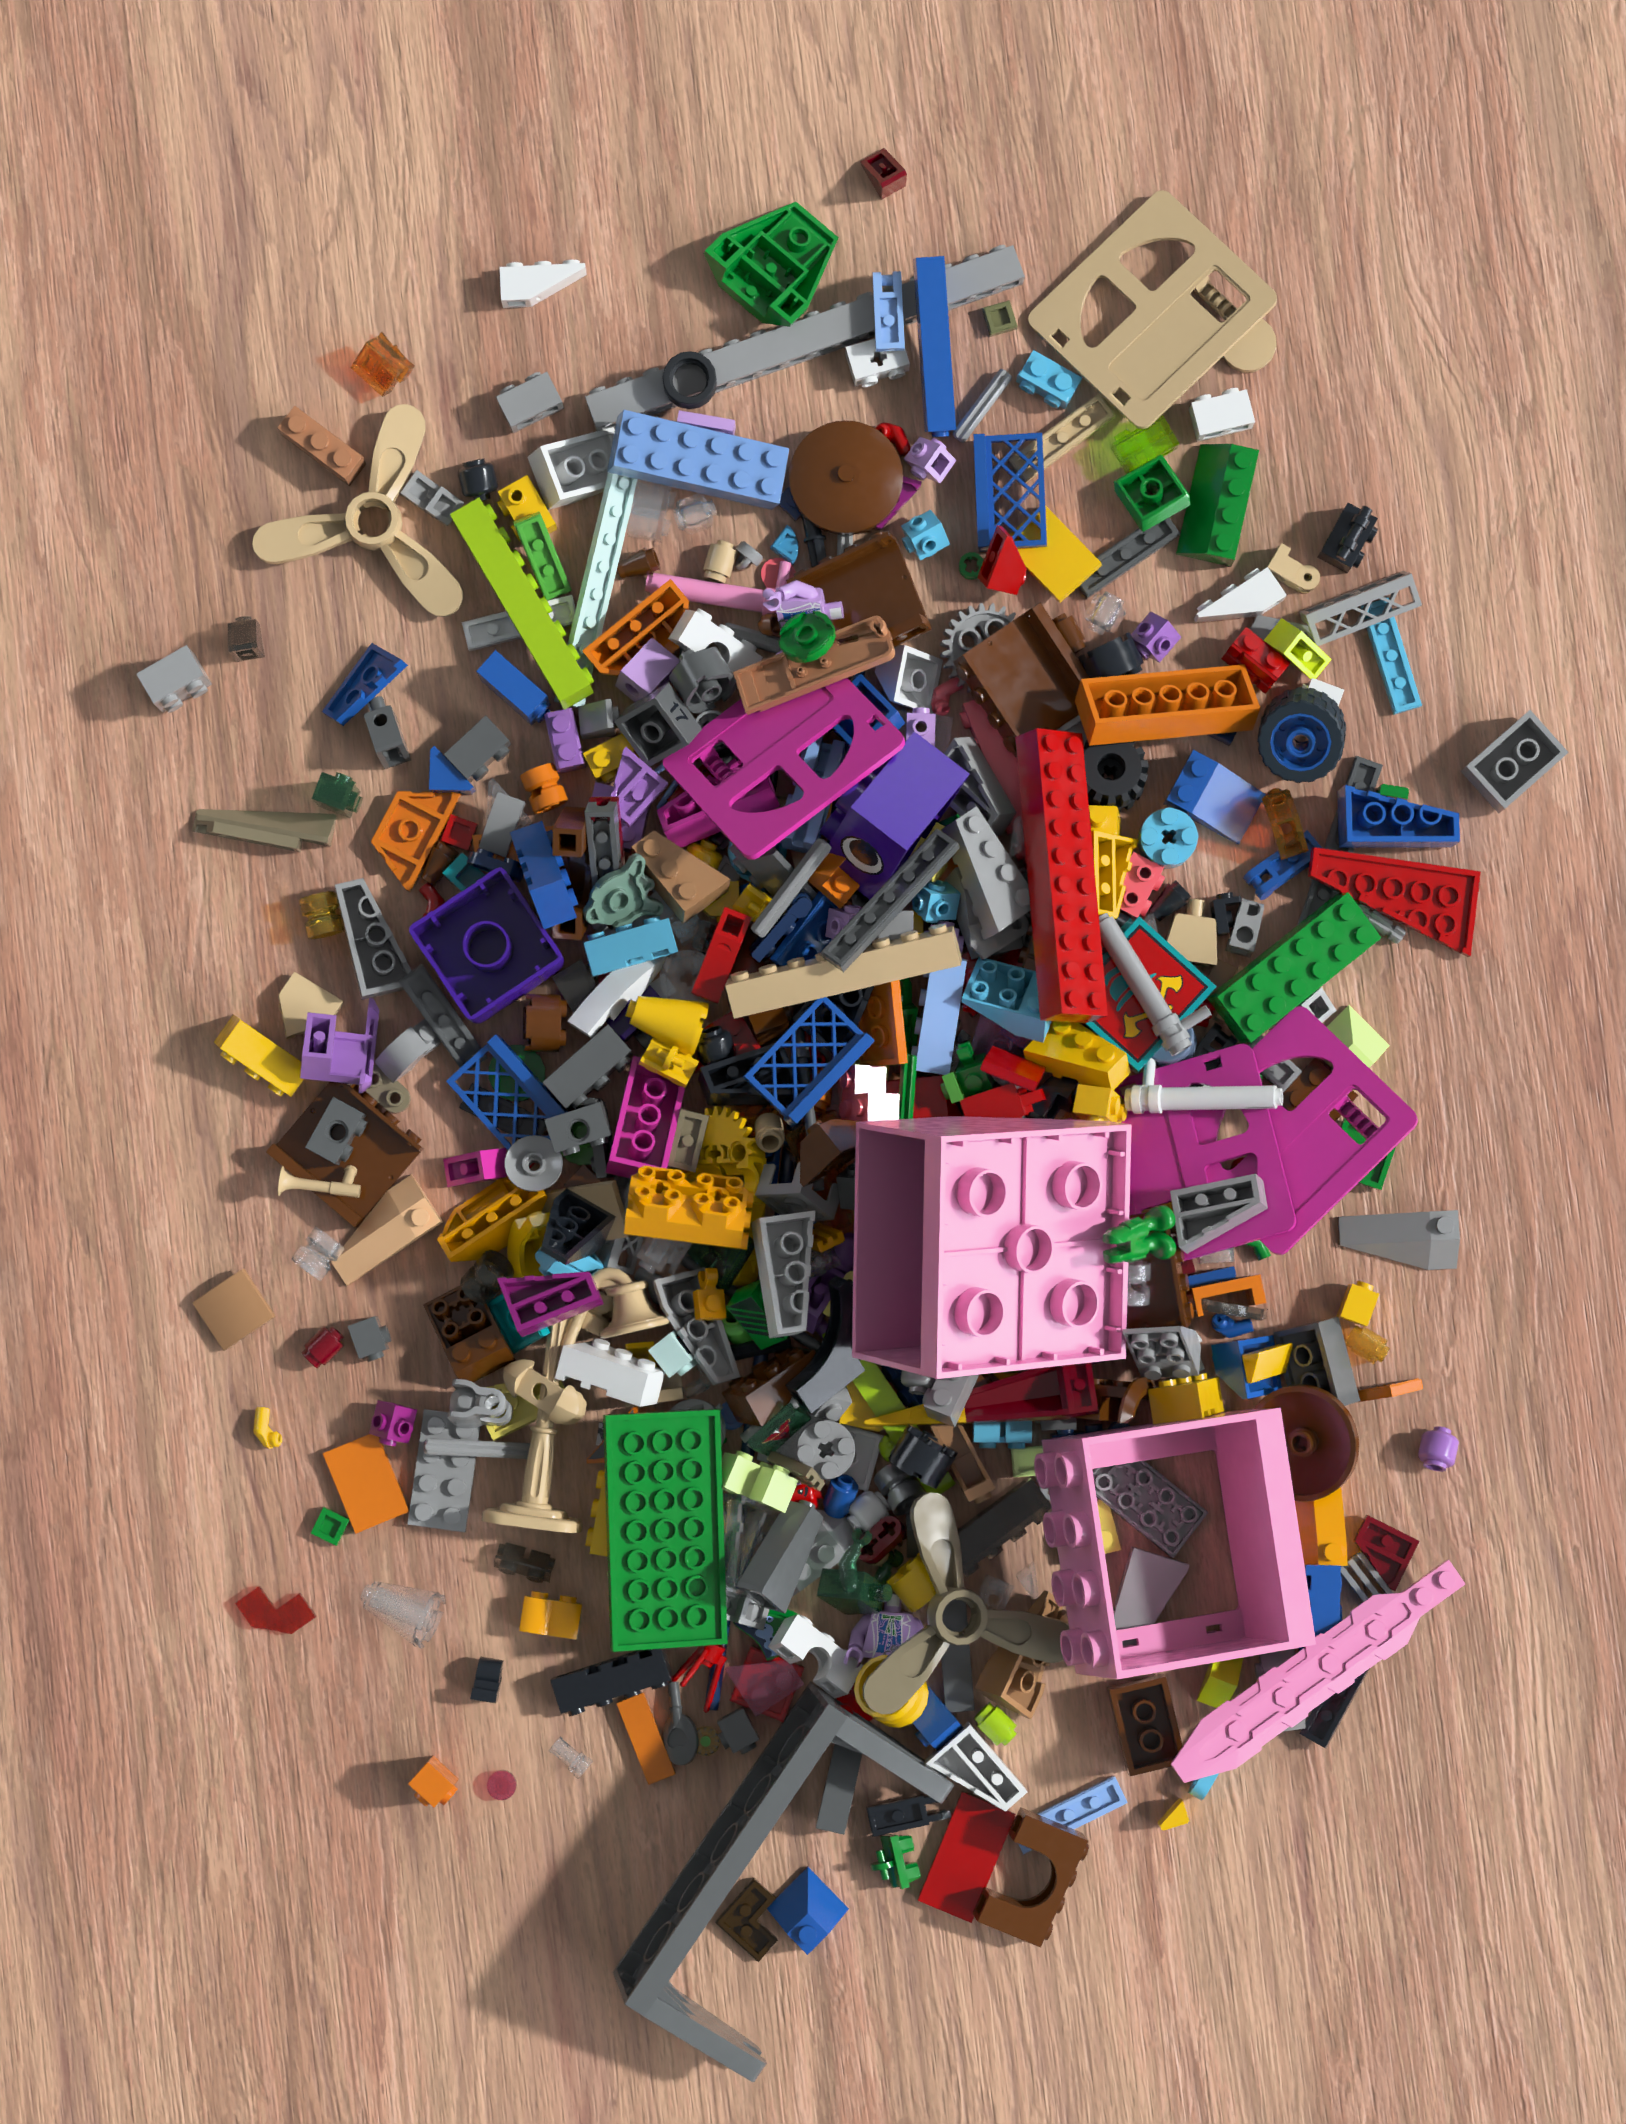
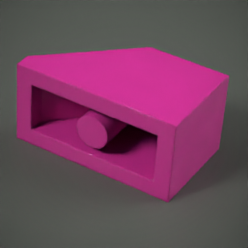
M506 1148L481 1150L443 1159L447 1187L508 1177L505 1170Z

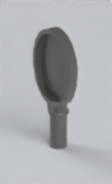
M670 1682L668 1684L671 1716L664 1725L662 1740L670 1761L676 1765H687L694 1760L698 1752V1731L692 1719L682 1714L683 1707L681 1706L679 1682Z

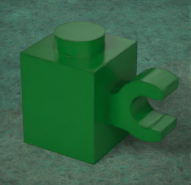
M969 1041L958 1044L959 1049L956 1051L960 1061L957 1065L956 1075L966 1098L993 1089L994 1078L980 1070L986 1053L975 1056Z

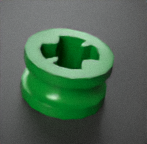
M975 552L964 554L959 561L960 574L968 580L977 579L984 561L983 558ZM974 559L977 561L976 567L979 570L977 572L972 570L969 573L966 571L967 565L964 562L966 560L971 562Z

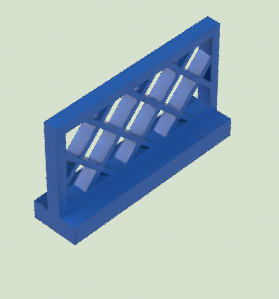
M1042 433L992 436L973 434L979 553L987 552L997 525L1001 526L1003 523L1015 533L1012 536L1013 541L1017 537L1023 540L1014 541L1017 548L1047 547ZM1037 440V451L1030 459L1018 450L1025 441ZM1004 442L1011 450L1000 461L992 454V443ZM1010 442H1017V444L1013 446ZM1014 452L1026 462L1016 474L1004 465ZM1036 458H1038V467L1033 463ZM992 459L997 463L994 469L992 466ZM1029 465L1038 473V479L1031 487L1019 478ZM1001 467L1012 476L1002 489L993 482V475ZM1015 481L1027 490L1017 502L1006 493V490ZM1038 485H1039V495L1034 491V489H1035ZM993 487L998 491L995 497ZM1030 494L1039 500L1040 506L1032 515L1020 506ZM1002 495L1014 505L1003 517L994 510L995 502ZM1016 509L1028 518L1018 530L1007 521ZM1039 513H1040V523L1035 519L1036 516H1037ZM995 516L1000 520L996 525ZM1033 522L1041 529V540H1028L1021 533Z
M827 997L820 998L799 1017L743 1078L783 1115V1119L792 1127L804 1117L875 1040L868 1033L864 1034ZM821 1003L830 1011L831 1022L815 1023V1010ZM810 1016L811 1023H803ZM835 1016H836L841 1022H835ZM798 1027H811V1043H796L795 1031ZM815 1027H831V1043H816ZM836 1027H847L854 1034V1037L848 1043H836ZM791 1036V1043H784ZM782 1047H791L792 1064H776V1051ZM796 1047H811V1064H796ZM816 1047H832V1060L829 1063H817ZM836 1047H843V1048L837 1053ZM771 1057V1064H764ZM760 1068H772V1084L761 1085L753 1075ZM776 1068H792V1084H777ZM797 1068H812V1081L809 1084H797ZM817 1068H823L817 1075ZM797 1088H804L797 1096ZM777 1089H793V1101L786 1108L777 1100Z
M494 1035L480 1051L446 1080L507 1150L516 1142L517 1137L541 1136L537 1135L538 1118L548 1119L568 1112L500 1035ZM488 1051L496 1059V1072L480 1071V1059ZM476 1063L475 1071H469V1069ZM500 1064L507 1072H500ZM464 1073L475 1074L474 1091H463L455 1081ZM479 1074L495 1075L494 1092L479 1091ZM500 1075L511 1076L515 1080V1093H499ZM519 1086L526 1094H519ZM467 1094H474V1102ZM478 1095H494L493 1113L482 1112L478 1108ZM499 1096H515L514 1114L498 1113ZM519 1097H530L535 1102L534 1115L518 1114ZM538 1107L545 1115H538ZM486 1115L493 1116V1123L486 1117ZM497 1116L513 1117V1134H503L497 1129ZM518 1117L534 1118L533 1135L517 1134ZM542 1136L551 1140L550 1136ZM505 1137H512V1145Z

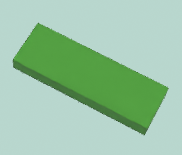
M540 511L514 521L513 524L546 600L548 601L572 591Z

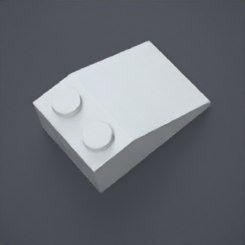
M614 427L540 446L527 457L548 510L572 504L604 492L615 431Z

